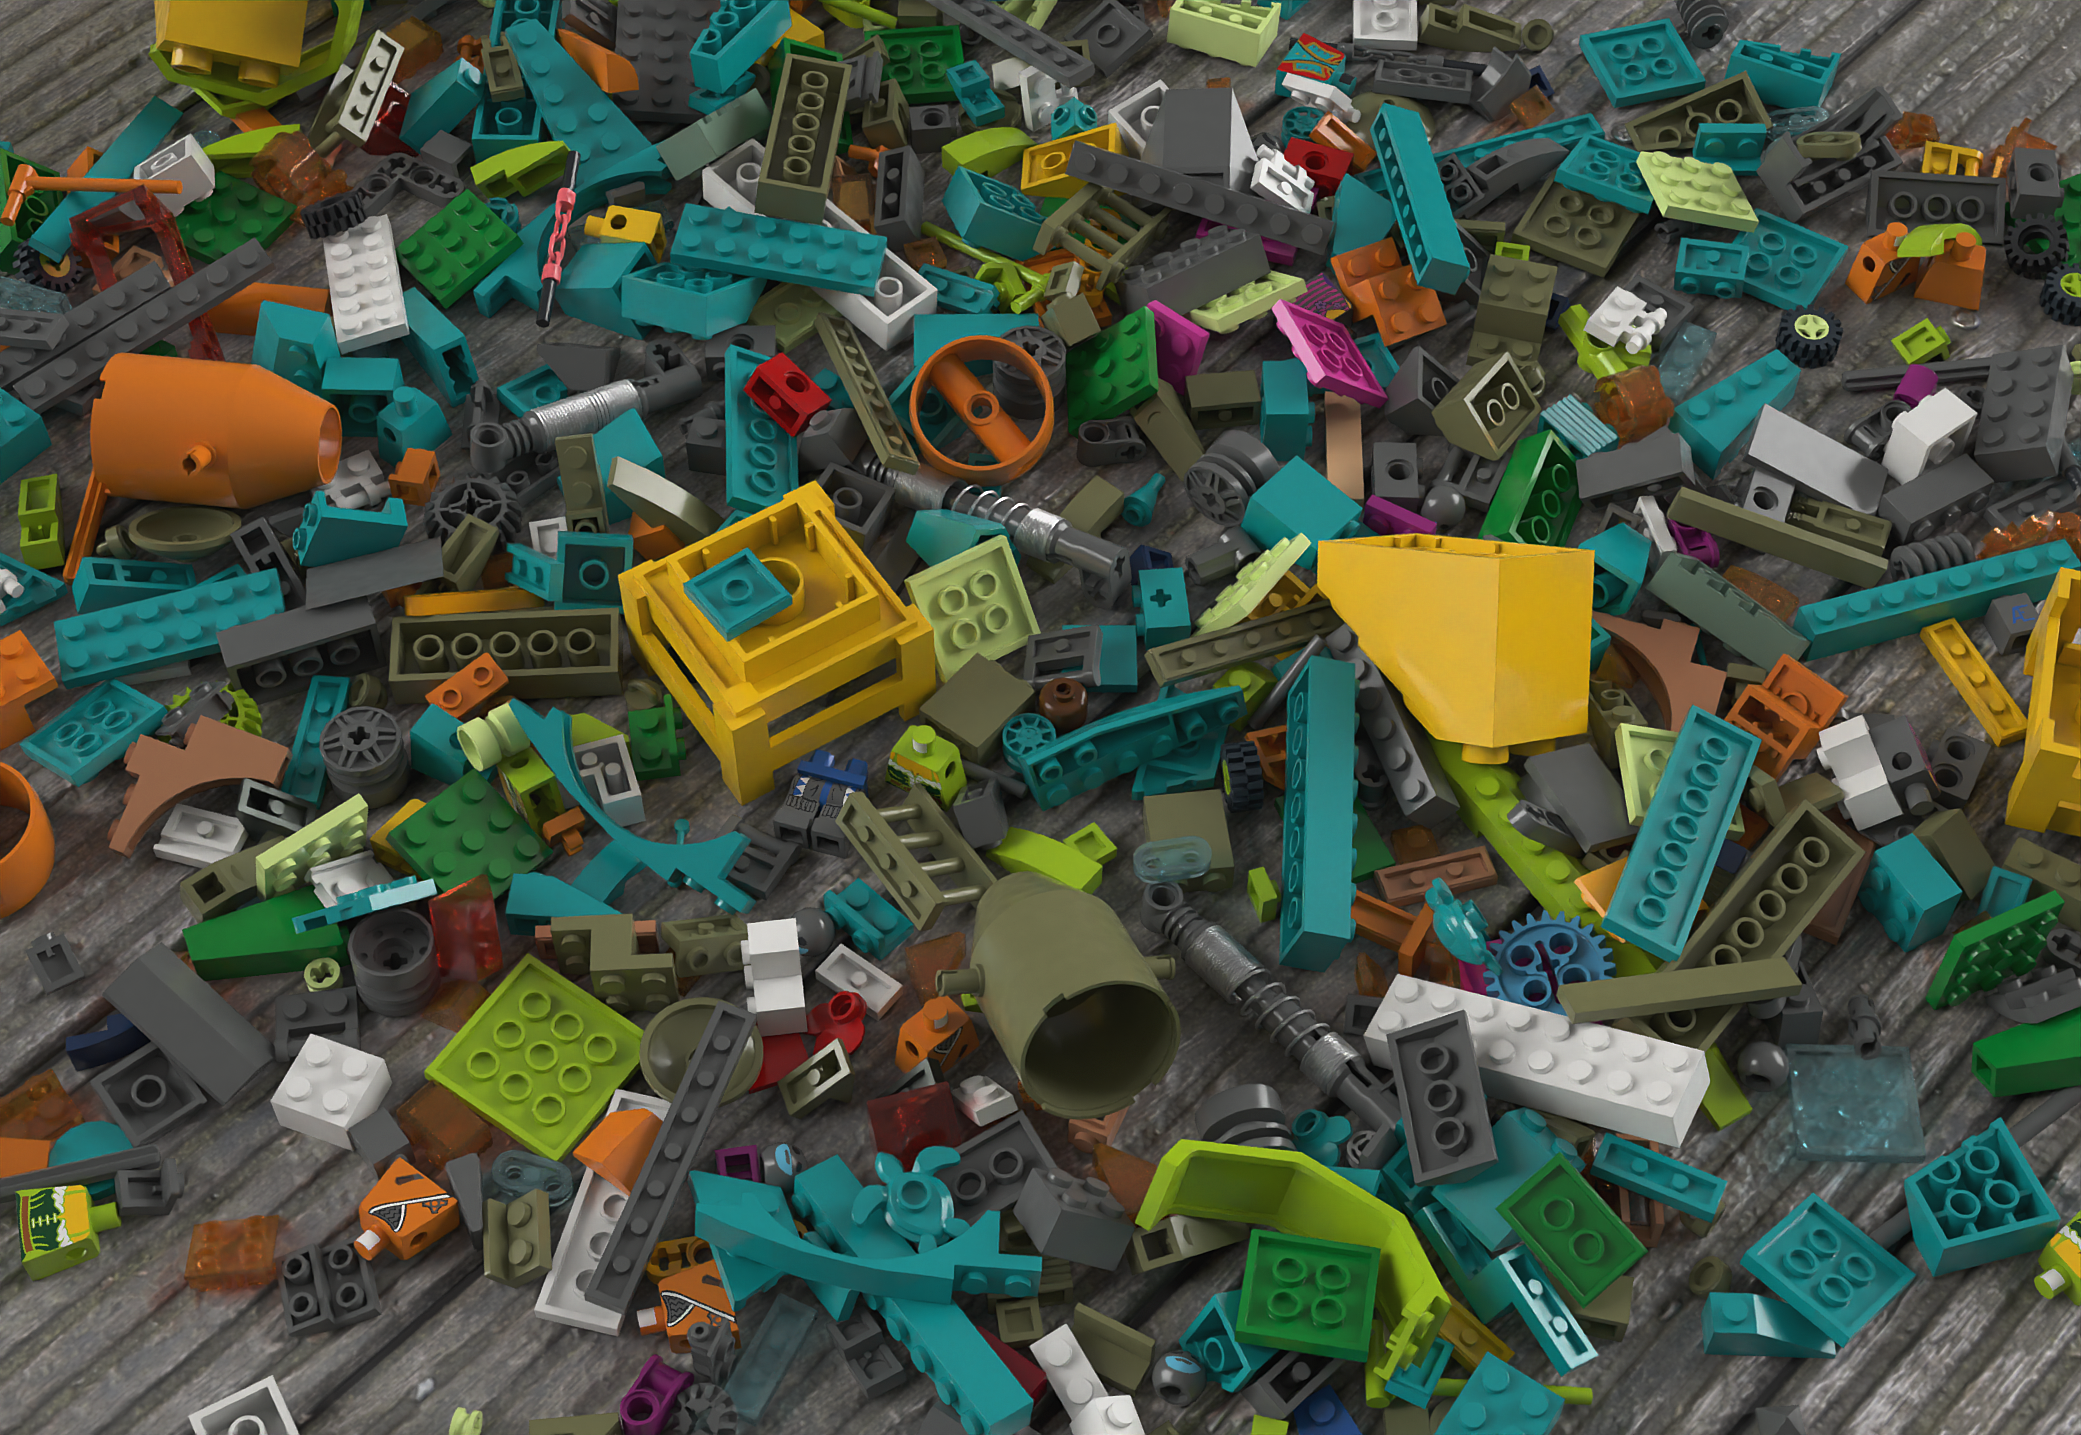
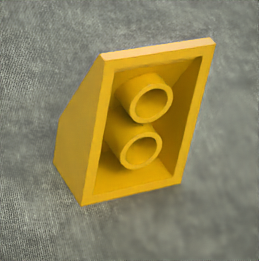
M1116 122L1024 149L1021 179L1022 194L1070 199L1088 184V181L1065 174L1075 141L1129 157V151ZM1114 190V194L1117 196L1127 194Z

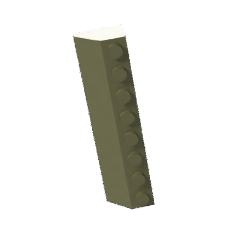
M1804 799L1782 818L1691 928L1679 959L1670 962L1664 961L1655 973L1782 958L1866 852L1810 802ZM1745 1002L1617 1018L1610 1027L1702 1050L1705 1053Z

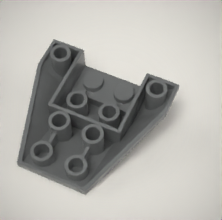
M1233 88L1166 89L1140 161L1265 200L1264 197L1250 188L1255 164L1259 160ZM1132 195V205L1149 216H1156L1165 208V205Z

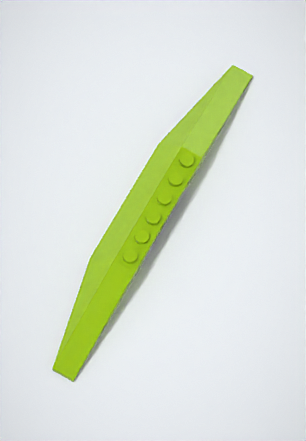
M1423 726L1461 807L1456 813L1476 838L1482 835L1485 836L1542 907L1547 910L1551 918L1556 920L1559 912L1564 911L1565 920L1568 923L1575 916H1580L1581 929L1592 923L1595 927L1594 937L1604 935L1606 939V946L1604 948H1612L1614 959L1610 962L1616 964L1617 974L1612 976V978L1655 973L1665 960L1632 943L1622 944V942L1615 940L1607 930L1600 927L1603 921L1600 914L1588 907L1582 900V892L1574 881L1578 877L1592 872L1580 864L1586 855L1583 854L1578 859L1531 840L1517 831L1509 822L1507 814L1521 800L1528 802L1517 785V782L1521 779L1519 775L1505 763L1477 764L1462 761V743L1435 739ZM1714 1041L1705 1052L1710 1084L1699 1105V1109L1719 1132L1752 1112V1107Z

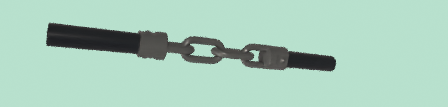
M1290 38L1289 50L1298 41L1297 38ZM1323 42L1344 53L1346 61L1377 62L1379 59L1393 61L1394 55L1409 57L1407 63L1423 64L1416 63L1418 60L1425 61L1423 65L1472 70L1473 76L1478 77L1483 74L1488 66L1485 64L1444 59V56L1428 54L1427 57L1402 51L1387 52L1374 50L1351 43L1338 42V44ZM1354 51H1364L1363 57L1354 56ZM1372 54L1382 55L1385 58L1372 57Z

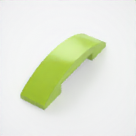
M1963 223L1922 225L1913 229L1905 237L1897 250V257H1925L1944 254V240L1955 241L1956 235L1961 232H1968L1974 235L1976 238L1975 245L1982 246V238L1975 229Z

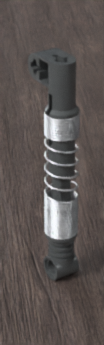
M869 440L865 441L852 464L842 465V467L896 489L894 501L917 511L948 509L1001 523L1008 531L1011 542L1021 552L1053 564L1060 561L1078 568L1083 595L1092 605L1100 609H1110L1131 583L1132 576L1128 549L1073 528L1071 522L1060 516L1039 508L1031 510L1026 503L1015 505L1013 499L1008 496L999 498L998 494L993 490L984 492L981 486L977 484L968 486L962 478H957L923 463H920L915 475L883 467ZM977 488L980 490L981 495L971 494L969 489Z
M1164 878L1149 882L1145 887L1140 912L1141 923L1144 927L1154 933H1163L1175 946H1178V949L1181 951V958L1229 1004L1243 1000L1245 1004L1241 1008L1242 1016L1254 1010L1259 1015L1255 1028H1264L1271 1034V1043L1278 1041L1286 1048V1057L1293 1055L1300 1061V1071L1309 1077L1324 1093L1332 1098L1338 1097L1375 1132L1384 1123L1394 1133L1396 1123L1402 1117L1395 1078L1393 1077L1386 1084H1383L1365 1067V1059L1338 1033L1330 1032V1027L1326 1023L1318 1024L1315 1021L1314 1011L1311 1009L1303 1010L1300 1007V998L1286 995L1285 985L1282 982L1270 983V971L1264 969V965L1255 959L1250 952L1241 946L1220 925L1214 921L1207 922L1200 914L1196 913L1183 900L1182 889L1177 883ZM1264 972L1268 975L1267 984L1261 979ZM1279 985L1282 987L1283 992L1278 995L1270 987Z

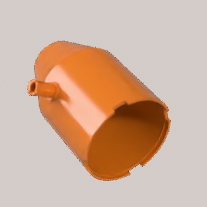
M121 352L111 357L101 373L99 380L106 383L101 399H94L90 445L96 479L98 482L106 484L109 490L105 489L104 493L108 496L250 509L329 484L337 472L342 446V425L337 407L260 365Z

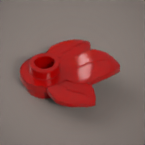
M849 991L839 992L832 997L829 1003L817 1005L806 1015L808 1031L802 1033L816 1037L813 1055L837 1038L843 1040L849 1055H852L860 1047L865 1036V1026L862 1020L867 1011L866 1001L861 995Z

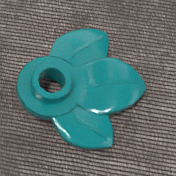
M1315 1109L1302 1111L1296 1116L1291 1127L1294 1134L1292 1143L1296 1146L1297 1152L1304 1153L1324 1166L1337 1167L1341 1155L1339 1144H1342L1353 1135L1352 1126L1345 1117H1328L1324 1112Z

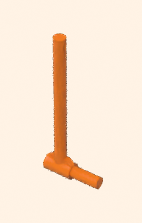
M20 164L8 190L9 198L0 221L6 226H13L22 202L34 194L35 190L181 194L183 186L180 180L39 177L33 167L27 164Z

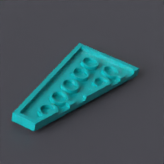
M536 18L505 29V36L553 141H564L571 151L574 150L581 154V165H579L575 189L598 173L653 146ZM672 173L666 179L673 177Z

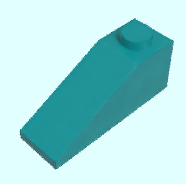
M83 557L72 584V591L77 613L87 614L190 589L196 586L197 582L192 564Z
M537 872L528 874L513 873L505 911L510 934L535 936V926L551 925V917L623 914L554 876H546Z
M1710 1292L1701 1312L1704 1354L1834 1359L1836 1356L1834 1340L1789 1303L1749 1293Z

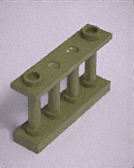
M377 29L371 34L358 67L353 71L345 64L341 65L339 71L334 73L299 159L323 175L328 176L340 147L346 139L359 148L366 143L405 49Z
M1089 182L1042 223L1032 249L1044 256L1054 246L1056 248L1060 246L1102 271L1095 287L1102 291L1110 282L1115 284L1121 278L1125 268L1155 240L1160 242L1165 237L1170 228L1167 220L1172 209L1166 206L1153 218L1115 195L1114 189ZM1107 205L1143 228L1137 231L1099 206L1105 207ZM1092 218L1128 242L1122 245L1084 220L1087 219L1089 221ZM1077 232L1113 256L1107 259L1068 234H1075Z
M921 783L913 785L903 805L876 809L862 791L852 792L849 794L835 820L920 932L933 928L945 906L970 902L977 910L978 903L983 894L991 885L998 881ZM906 820L915 833L897 836L887 823ZM927 847L937 860L918 863L908 850ZM949 875L958 888L939 891L930 877Z

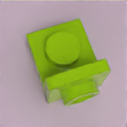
M1012 262L985 263L974 277L976 280L996 286L1000 292L997 300L1000 302L998 309L1001 314H1015L1011 309V303L1027 293Z
M1928 318L1891 340L1894 349L1907 365L1923 364L1938 354L1944 361L1950 358L1947 345L1951 341L1947 333L1941 326L1935 328Z

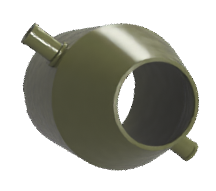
M1024 871L1013 873L991 885L983 894L977 906L970 968L938 970L936 972L935 986L939 997L958 994L974 995L1028 1096L1040 1104L1044 1111L1057 1117L1076 1120L1099 1118L1132 1105L1136 1102L1133 1098L1135 1095L1146 1088L1151 1082L1156 1086L1171 1067L1180 1044L1181 1026L1178 1013L1158 981L1164 979L1172 980L1174 978L1176 967L1174 958H1171L1172 955L1164 954L1143 957L1120 919L1108 904L1096 896L1037 872Z

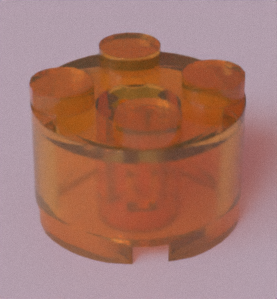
M294 131L292 134L287 132L277 133L249 162V166L253 165L254 167L251 176L259 189L298 206L299 209L326 183L328 174L332 171L331 165L317 154L310 146L309 139L299 131Z
M1639 365L1601 377L1596 382L1594 393L1600 391V402L1594 403L1597 418L1604 424L1608 423L1615 428L1620 437L1619 445L1649 436L1667 425L1668 418L1674 415V405L1671 399L1666 397L1660 383V373L1653 365L1647 367Z

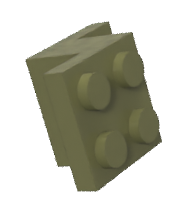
M1490 254L1478 302L1466 365L1474 366L1476 363L1506 351L1509 352L1518 370L1530 362H1538L1558 270L1557 266Z
M633 914L551 917V935L560 973L583 975L590 972L596 999L617 1013L624 1014L628 1011L645 1010L659 1013L666 1007L680 1001L673 954L640 955Z

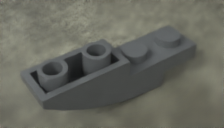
M1535 138L1507 145L1480 158L1466 167V170L1486 200L1469 210L1462 217L1468 219L1510 187L1522 192L1562 163L1570 154V151L1550 138Z

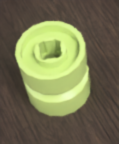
M509 703L489 711L485 720L477 717L457 727L460 745L469 762L478 771H483L501 762L502 753L510 757L530 747V739L519 724L508 705Z

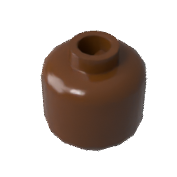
M1065 677L1055 678L1047 682L1041 689L1039 696V715L1052 723L1055 732L1062 734L1070 733L1085 723L1088 714V695L1083 685L1074 679Z

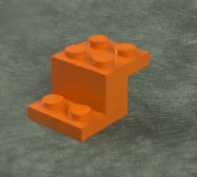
M1392 237L1330 258L1341 291L1353 305V323L1374 316L1385 347L1447 325L1436 291L1417 285L1411 264L1402 266Z
M21 630L0 640V751L36 732L24 705L59 687L55 677Z
M1782 654L1762 685H1747L1724 721L1762 739L1753 764L1778 782L1793 759H1806L1820 739L1819 732L1828 728L1848 699V696L1788 654Z

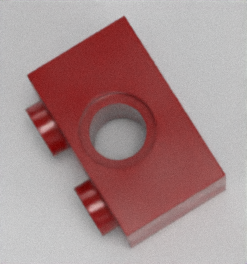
M1291 137L1283 153L1286 161L1293 166L1299 165L1307 171V176L1315 181L1313 187L1319 189L1318 198L1320 199L1335 196L1336 190L1345 174L1347 173L1352 176L1354 153Z
M783 352L757 366L743 389L792 438L806 431L810 426L811 418L816 413L826 410L832 401Z

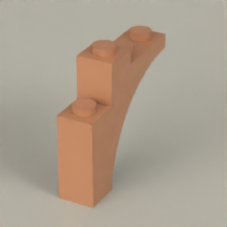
M1592 611V618L1611 636L1607 654L1629 668L1649 689L1661 711L1665 730L1679 732L1686 713L1692 704L1715 715L1727 672L1691 662L1700 628L1683 622L1663 619L1661 629H1657L1643 623L1614 617L1607 613Z
M200 715L197 724H190L183 742L184 745H187L185 750L141 734L137 743L132 742L129 745L124 757V763L127 764L125 770L132 777L137 778L138 781L136 784L131 783L126 790L123 799V805H126L121 819H115L109 829L107 840L110 841L108 848L115 854L130 859L137 844L156 820L177 805V803L209 789L241 785L242 780L247 778L279 790L293 757L292 752L288 747Z

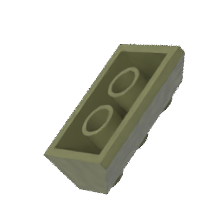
M1506 351L1474 364L1431 411V414L1435 419L1437 427L1443 432L1448 442L1495 461L1500 459L1542 409L1509 352Z

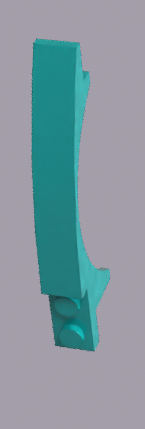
M662 142L650 146L598 173L574 190L576 193L574 209L567 228L586 213L609 203L606 191L634 182H643L645 195L667 194L672 189V185L665 179L671 172L656 148ZM556 202L517 233L524 244L500 263L488 277L481 280L473 290L480 314L490 319L511 297L538 312L543 287L541 283L543 268L549 255L550 236L554 231L557 220L555 216ZM560 224L558 233H561L562 224Z
M512 698L508 705L527 737L565 789L613 839L666 881L677 883L684 873L685 877L682 880L684 883L699 893H702L706 888L717 896L714 903L734 916L736 911L749 914L757 901L727 881L726 877L751 842V839L742 833L739 834L733 831L719 838L700 843L664 844L648 841L624 829L599 807L582 780L573 751L572 716L563 710L560 711L552 707L548 715L544 717L524 702Z
M741 1192L740 1206L696 1203V1237L731 1253L797 1277L871 1295L947 1305L951 1304L952 1291H965L969 1294L993 1293L1007 1294L1012 1297H1038L1042 1257L999 1254L1000 1211L987 1210L966 1232L935 1249L905 1257L873 1259L834 1253L797 1237L769 1214L755 1193Z

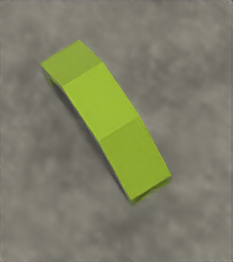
M334 0L338 6L339 15L333 38L301 53L299 68L289 76L279 75L277 88H265L238 81L239 66L213 61L212 73L207 75L174 69L171 67L172 52L156 49V43L148 55L170 82L194 88L200 87L207 89L209 92L267 106L339 71L356 42L364 0Z
M1180 1139L1161 1158L1135 1221L1136 1224L1150 1231L1164 1216L1179 1214L1268 1225L1286 1234L1381 1248L1374 1303L1391 1335L1386 1344V1347L1389 1349L1377 1363L1373 1372L1387 1381L1390 1380L1399 1367L1406 1371L1412 1363L1421 1368L1452 1306L1406 1216L1302 1152Z

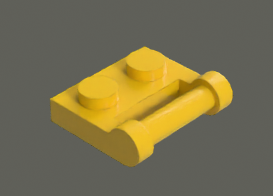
M1926 141L1920 173L1956 175L1957 163L1965 168V176H1978V169L1983 165V154L1975 149Z

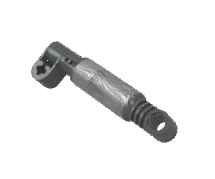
M666 339L653 340L648 343L645 349L643 379L635 381L628 378L611 383L610 385L598 387L595 390H588L587 392L526 411L522 418L513 420L510 423L507 422L499 425L492 422H484L474 426L470 434V462L478 471L493 473L503 469L506 461L512 459V457L516 458L529 452L543 454L556 450V437L593 433L594 435L621 414L634 407L641 420H644L647 414L700 397L703 392L701 378L694 365L678 345Z

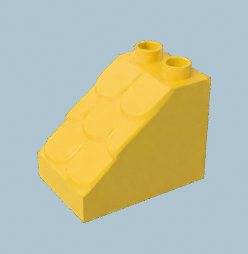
M154 0L156 49L172 52L171 67L180 71L207 75L212 73L213 61L239 66L238 81L258 87L277 88L279 75L289 76L299 68L308 0Z
M1420 533L1318 541L1317 586L1330 599L1331 606L1358 636V647L1402 693L1406 707L1430 734L1438 740L1462 743V761L1477 764L1507 763L1509 752L1523 756L1548 753L1556 750V738L1587 733L1595 550Z

